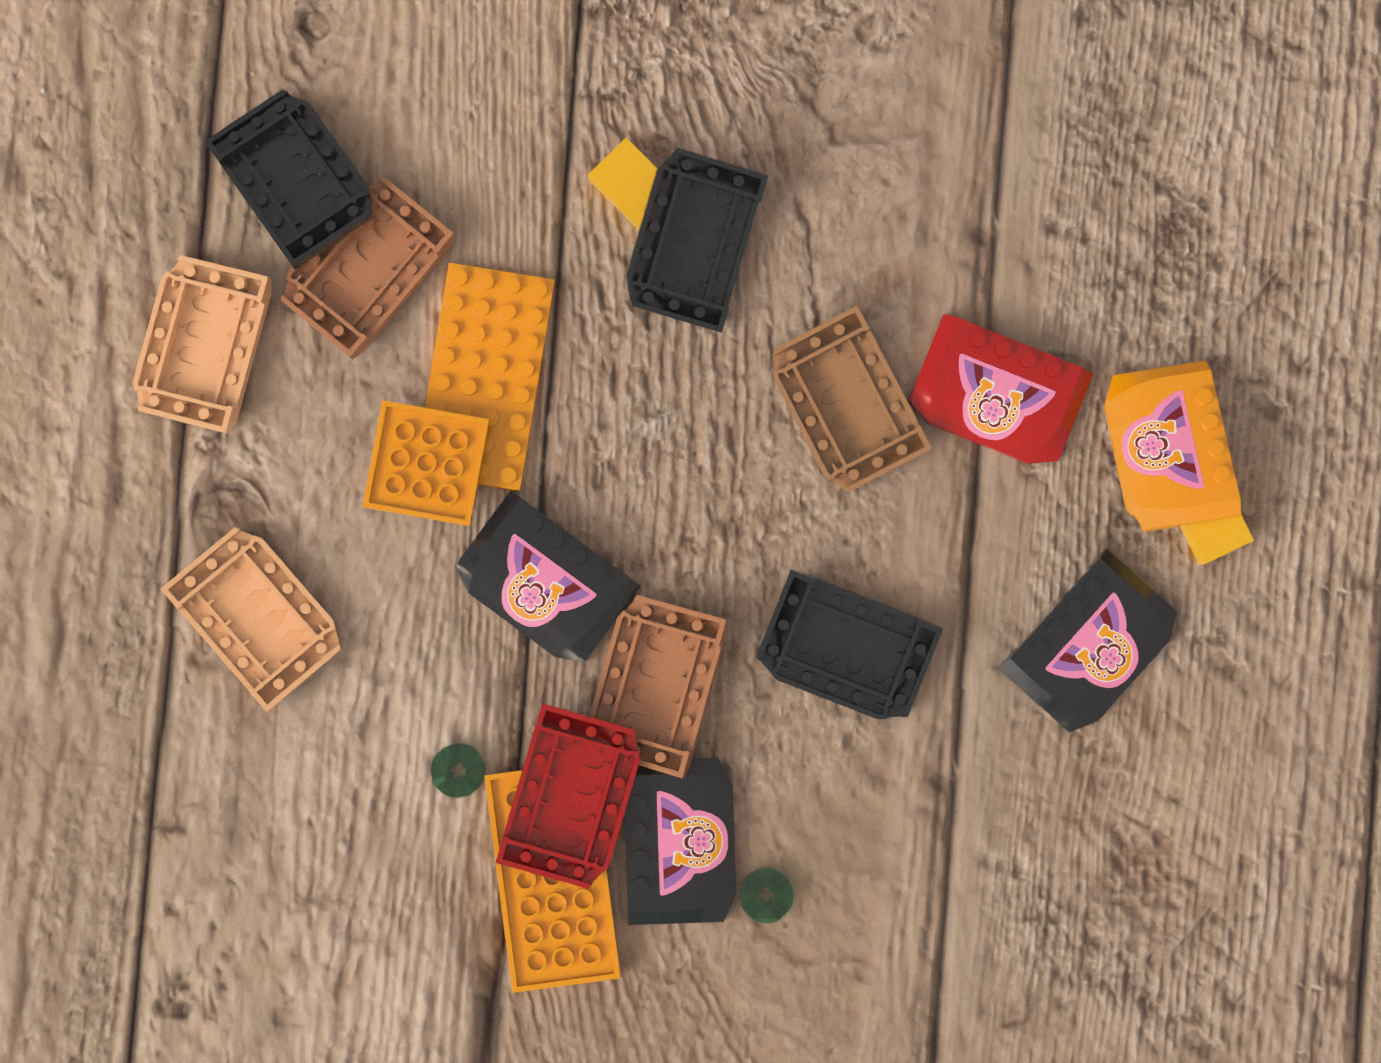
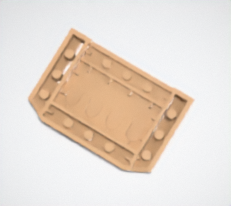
M181 255L177 259L179 262L170 272L167 271L161 278L136 368L133 385L139 400V405H137L138 411L230 434L237 423L271 299L272 279L268 276Z
M235 527L161 588V591L192 624L267 713L341 651L334 620L262 538L243 532Z

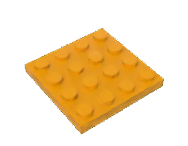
M382 400L362 507L471 526L490 420Z

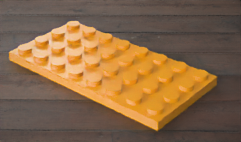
M449 263L425 408L489 419L490 423L478 485L521 492L555 279Z
M522 770L484 775L495 862ZM496 863L512 993L621 978L607 869L587 889Z

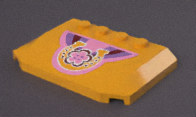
M1206 360L1113 375L1105 398L1104 411L1125 508L1141 524L1142 530L1149 532L1239 517L1241 515L1240 494L1212 372Z

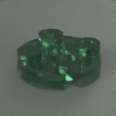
M455 743L444 747L436 754L431 765V776L434 786L443 794L453 798L471 795L482 785L485 779L484 775H486V766L482 756L476 748L465 743ZM458 763L464 765L462 769L466 768V773L456 778L453 776L454 772L451 773V767H456Z
M769 867L758 868L748 873L741 883L739 889L741 907L747 915L757 922H777L790 910L793 904L794 893L792 885L786 875L777 869ZM763 888H769V891L774 893V898H769L770 902L765 903L762 897H758L759 892H763Z

